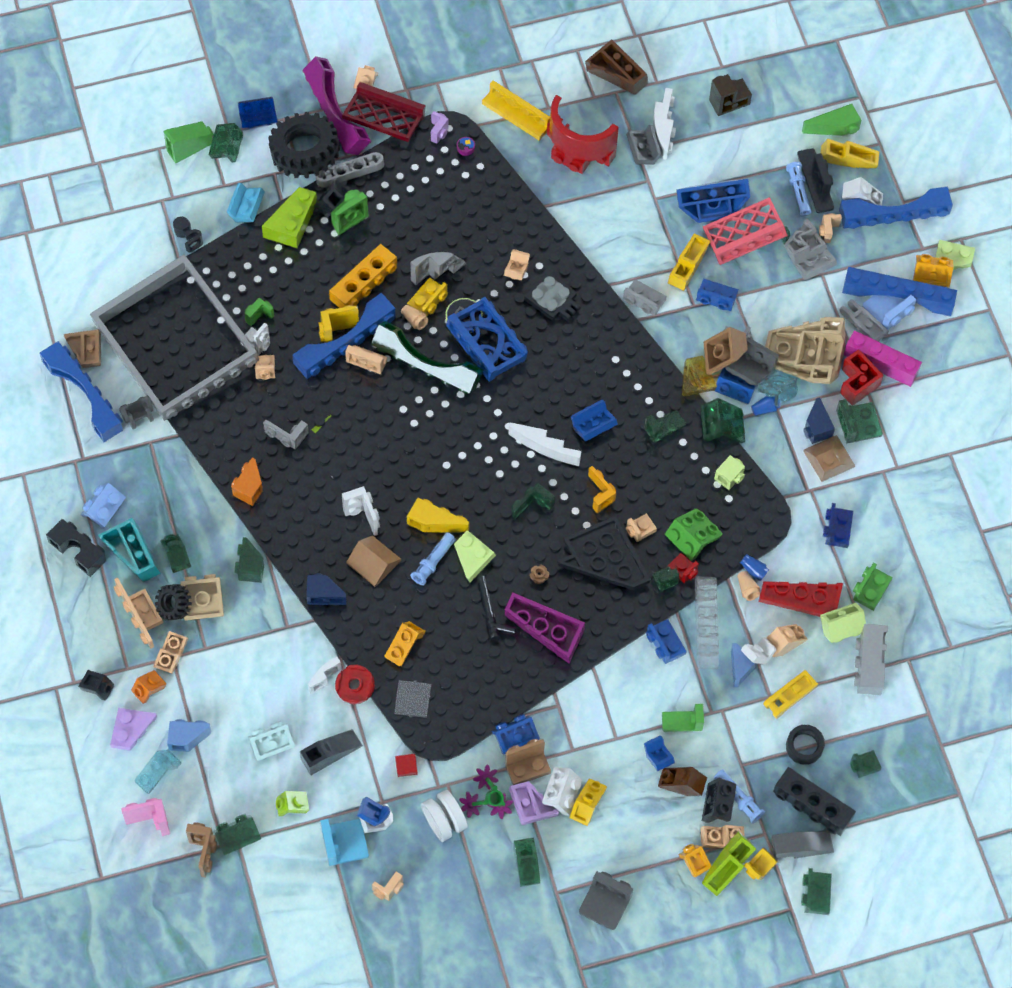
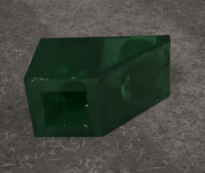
M170 534L160 540L169 567L173 573L191 567L186 548L178 534Z
M243 537L242 544L238 545L237 555L240 556L239 562L236 561L235 573L238 574L239 581L262 583L264 558L248 538Z
M534 837L515 840L513 851L520 887L540 884Z

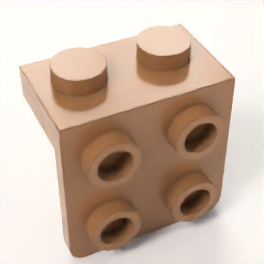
M194 822L193 824H187L186 834L190 844L203 846L199 870L201 877L206 878L207 872L210 873L213 861H211V854L216 852V836L213 835L212 828L205 827L202 823Z

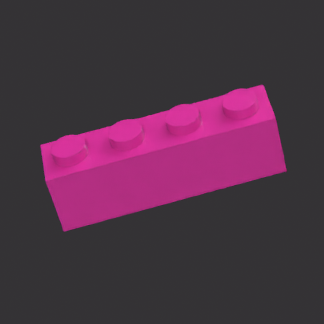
M855 330L848 340L844 351V356L848 357L859 349L882 374L910 387L916 379L922 364L921 361Z

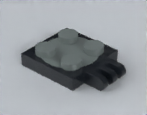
M549 272L524 297L525 301L552 321L558 315L569 321L571 316L576 314L575 311L581 309L573 301L577 297V293Z

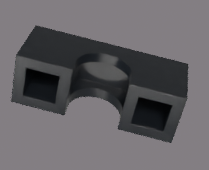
M61 519L46 534L48 542L62 554L70 547L79 548L80 552L74 557L76 566L89 577L106 562L104 549L98 544L95 546L91 543V539L85 533H79L77 527L70 521L67 523L64 519Z

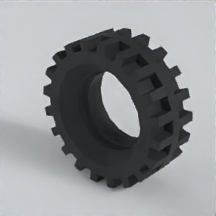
M305 112L304 115L300 116L298 113H294L295 117H284L285 121L283 123L278 121L276 123L277 129L272 128V135L268 137L274 166L277 165L278 171L284 170L285 175L288 177L290 174H294V178H299L300 175L309 178L310 174L318 176L319 171H328V165L333 166L335 164L334 158H339L340 151L338 135L333 122H328L326 116L320 118L319 113L309 115V112ZM313 135L320 138L317 145L305 151H296L287 146L293 139L301 136Z

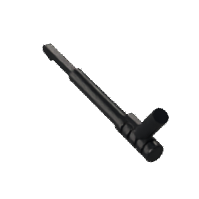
M481 571L477 579L486 613L485 617L490 639H499V632L515 635L516 627L500 624L498 615L495 616L493 613L486 579Z

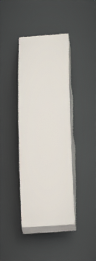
M515 423L509 424V435L523 445L555 460L579 466L581 451L564 448V441L547 437V430Z

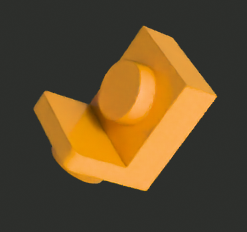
M689 844L682 849L683 852L678 854L680 858L684 859L693 877L699 876L711 867L702 846Z

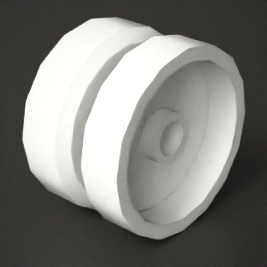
M447 789L437 794L436 801L429 798L421 803V808L427 822L441 842L452 837V830L460 833L468 828L460 806Z

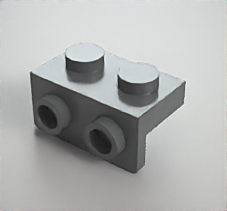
M648 125L645 131L629 130L626 136L635 164L654 165L660 158L662 151L659 147L653 125Z

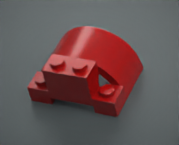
M555 95L551 104L550 121L547 124L546 134L554 144L551 159L580 174H583L590 162L594 160L609 167L616 157L619 127L612 123L608 129L599 134H578L569 129L570 125L568 123L565 126L563 125V119L558 114V106L562 97Z

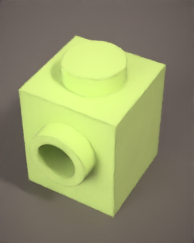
M730 455L716 470L714 479L730 490L735 483L739 484L744 478L745 466L741 460Z

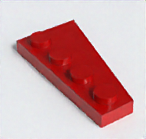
M763 581L758 602L820 617L821 614L838 608L843 583L827 584V582H819L818 584H807V582H799V584Z

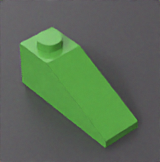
M849 104L805 120L802 132L803 134L844 136L856 133L860 129L862 120L853 104Z

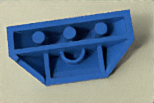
M748 179L721 181L676 189L678 207L697 223L719 220L739 211L750 198Z

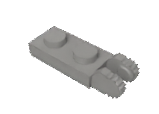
M854 300L847 302L850 309L855 312L854 314L844 306L839 309L842 316L848 319L863 335L878 342L888 335L889 331Z

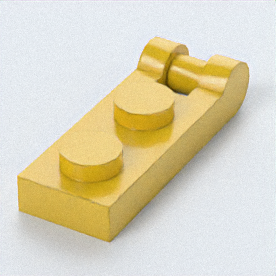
M804 670L766 699L763 705L767 709L769 708L773 712L772 715L777 719L817 688L818 683ZM777 700L782 703L780 707L775 703Z

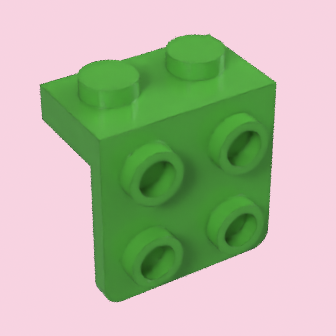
M694 509L676 518L665 535L692 561L696 559L705 545L719 539L722 536V532L702 511Z

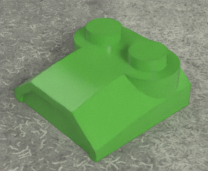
M350 190L345 194L344 201L331 212L332 224L338 235L369 217L367 196L358 190Z

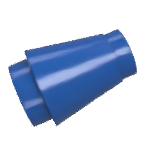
M768 394L754 405H751L755 416L776 412L780 408L775 394Z
M748 554L740 561V564H742L754 580L761 581L769 571L766 564Z

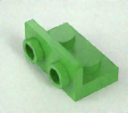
M874 562L871 567H866L862 574V577H864L861 583L857 582L853 589L855 593L853 600L873 611L893 578L876 569L877 564Z

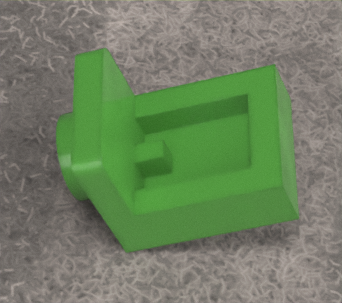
M258 298L252 305H249L244 313L246 323L252 326L263 313L272 319L274 317V309L271 303Z

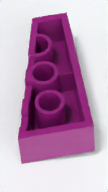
M513 592L505 608V616L567 663H570L585 630V622Z

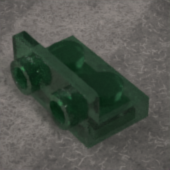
M236 123L216 125L208 154L212 159L227 157L232 163L236 162L243 139V131Z
M242 814L234 818L235 822L230 824L224 822L216 826L217 829L213 833L223 855L261 840L251 815Z
M808 868L807 873L803 874L802 886H806L805 894L802 893L801 906H805L804 913L830 914L831 873L813 872V868Z

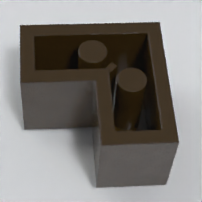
M726 74L724 76H717L712 80L709 101L718 116L750 105L752 94L743 78L731 80L729 74Z

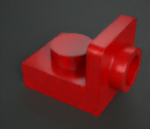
M680 553L668 565L667 569L685 583L688 579L692 580L699 572V563L697 561L692 563Z

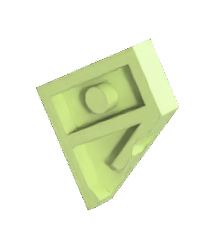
M468 530L454 543L469 582L496 556L491 549Z

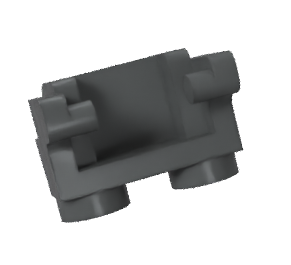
M149 396L140 397L137 401L128 405L124 404L119 408L125 423L130 421V426L133 430L136 429L135 421L144 417H148L150 422L154 421L151 413L154 409Z

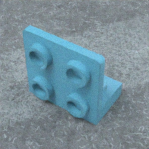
M328 819L320 820L329 866L369 857L360 819L332 825L329 824Z

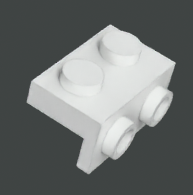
M555 767L542 803L554 806L563 815L570 816L581 787L582 779L570 768Z

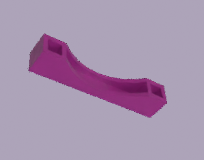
M315 56L302 70L306 76V81L310 84L313 94L317 97L321 109L328 118V122H333L343 151L347 154L359 155L371 143V140L363 127L342 119L343 112L338 105L335 95V72L328 59Z

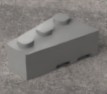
M864 624L860 638H856L855 649L859 650V656L855 658V668H858V674H855L854 686H858L857 693L882 694L885 678L884 657L887 649L885 635L888 632V626Z

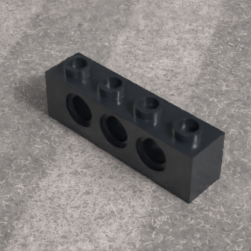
M787 767L773 790L780 800L788 801L795 810L803 811L809 815L812 821L823 824L834 835L838 834L841 836L856 813L854 809L790 767ZM792 789L800 790L801 794L795 795ZM815 800L818 805L812 806L808 801ZM831 811L835 814V817H828L825 812Z

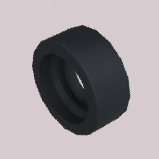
M811 725L795 727L790 731L786 741V751L789 757L801 765H809L816 762L821 757L825 747V739L822 733ZM806 734L816 740L817 748L813 754L803 755L795 750L794 740L798 735Z

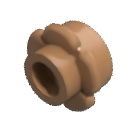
M543 565L532 567L530 578L535 583H544L549 577L547 568Z

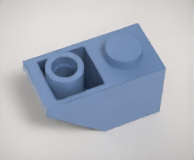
M183 719L170 721L167 741L169 751L189 752L211 734L210 723L201 720L187 722Z

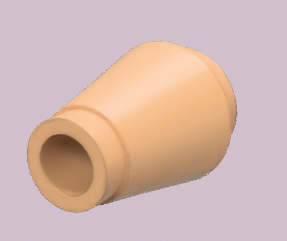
M405 305L402 308L401 313L414 329L421 330L427 325L428 318L425 313L409 305Z
M747 571L740 572L737 578L743 598H746L747 601L758 598L760 596V587Z

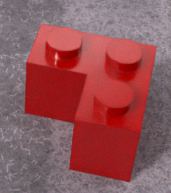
M859 349L844 360L842 370L849 378L843 382L840 393L853 406L881 386L884 375Z

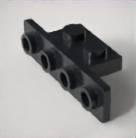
M814 148L798 151L797 156L799 162L802 163V171L806 178L816 212L823 213L834 210V204L830 196L833 178L832 175L828 174L827 160L823 159L822 153L816 154Z

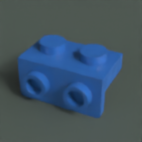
M600 400L571 416L575 432L584 441L592 439L618 425L617 419L607 410L604 400Z

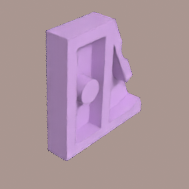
M118 708L110 743L111 748L131 751L136 745L137 740L145 734L152 721L156 720V713Z
M529 781L509 787L521 825L559 815V811L556 808L554 809L552 806L542 803L544 796L537 792L536 788Z

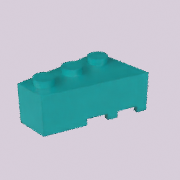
M133 518L97 535L142 582L161 574Z

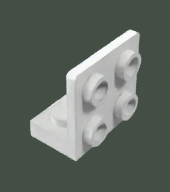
M363 486L342 493L345 516H354L364 510L373 535H378V528H380L378 520L380 518L377 509H373V499L370 492L366 493Z

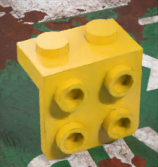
M347 305L343 308H329L325 311H320L321 322H318L320 342L327 343L332 341V331L354 328L359 322L358 307Z

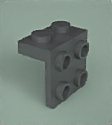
M748 337V350L736 362L726 366L725 369L730 371L732 375L744 379L748 384L758 385L773 374L780 355Z
M596 871L592 885L579 909V914L614 930L632 897L633 888L625 881L621 880L619 882L613 879L606 872L600 873Z

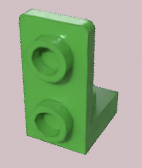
M695 704L694 711L662 712V730L664 732L703 730V704Z

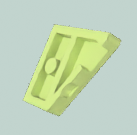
M939 240L935 257H948L950 260H953V270L967 268L972 265L975 248Z

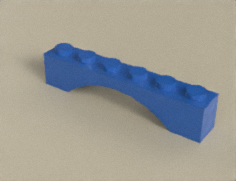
M947 186L929 189L919 199L900 206L875 205L860 198L842 200L839 212L843 228L855 229L859 226H874L882 223L891 224L897 221L907 222L912 219H927L934 216L944 217L950 214L953 204Z
M848 267L842 293L858 297L883 295L902 299L912 295L916 299L915 303L927 308L932 313L951 317L955 306L957 290Z
M380 293L367 302L360 321L352 330L344 336L327 343L307 344L292 355L293 364L307 379L311 376H316L322 368L333 364L339 356L346 355L345 351L348 345H360L364 342L365 338L376 333L379 324L384 321L391 323L396 317L395 307Z
M57 341L39 353L42 363L52 375L71 381L86 394L92 406L91 422L93 429L103 442L123 431L121 424L123 420L118 413L114 414L111 410L113 408L110 402L101 397L102 393L97 386L93 387L90 383L92 382L91 378L86 372L83 373L80 370L79 362L70 357L71 353L65 345L62 346Z

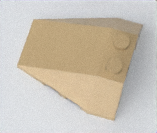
M824 317L820 318V321L812 323L807 321L803 322V325L796 327L791 325L770 330L765 347L780 355L775 369L811 383L831 384L839 377L845 350V319Z

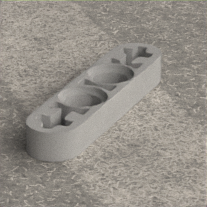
M375 152L330 166L326 172L323 170L319 171V175L316 176L317 184L320 187H328L335 179L341 183L378 171L384 167L383 155ZM356 165H363L361 169H354ZM340 170L346 171V173L343 175L337 174V172Z

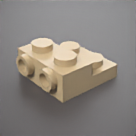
M216 574L204 575V579L197 580L196 576L185 577V581H181V586H185V590L188 589L189 593L187 595H191L192 598L189 599V602H192V606H188L191 610L184 617L185 621L224 616L220 577L216 578Z

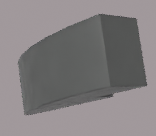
M830 832L783 833L772 835L771 838L775 859L794 857L795 859L834 853Z

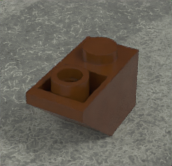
M694 767L664 768L658 787L685 796H702L708 777Z

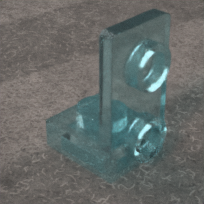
M169 749L157 751L136 777L135 783L145 793H151L168 770L178 769L182 762Z

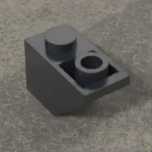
M335 179L314 206L326 217H329L331 212L344 201L348 190Z

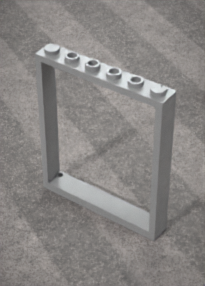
M185 254L90 313L96 327L145 395L149 396L151 403L164 421L173 416L175 417L179 411L189 408L195 401L206 397L210 391L222 387L226 381L237 377L241 371L252 367L253 364L259 361L257 351ZM188 270L248 352L163 406L104 323Z

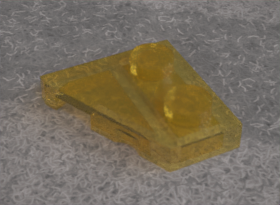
M704 357L687 358L684 362L682 395L688 396L715 391L717 385L712 374L707 375Z

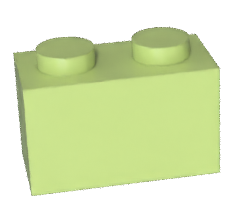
M857 603L820 615L824 636L831 643L860 635L864 624H866L864 610Z

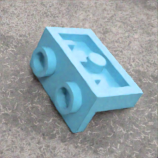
M238 183L227 213L236 223L254 222L265 191L262 188H246L242 183Z

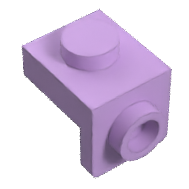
M433 111L431 123L435 126L431 130V141L437 144L440 139L445 138L448 132V118L442 113Z

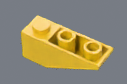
M417 498L407 515V524L423 532L469 531V521L465 517L456 516L444 507L439 508L427 499Z

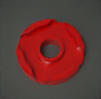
M360 665L347 666L343 671H340L335 681V690L339 697L352 705L367 701L375 688V680L372 673ZM353 680H359L360 682L357 689L350 688Z

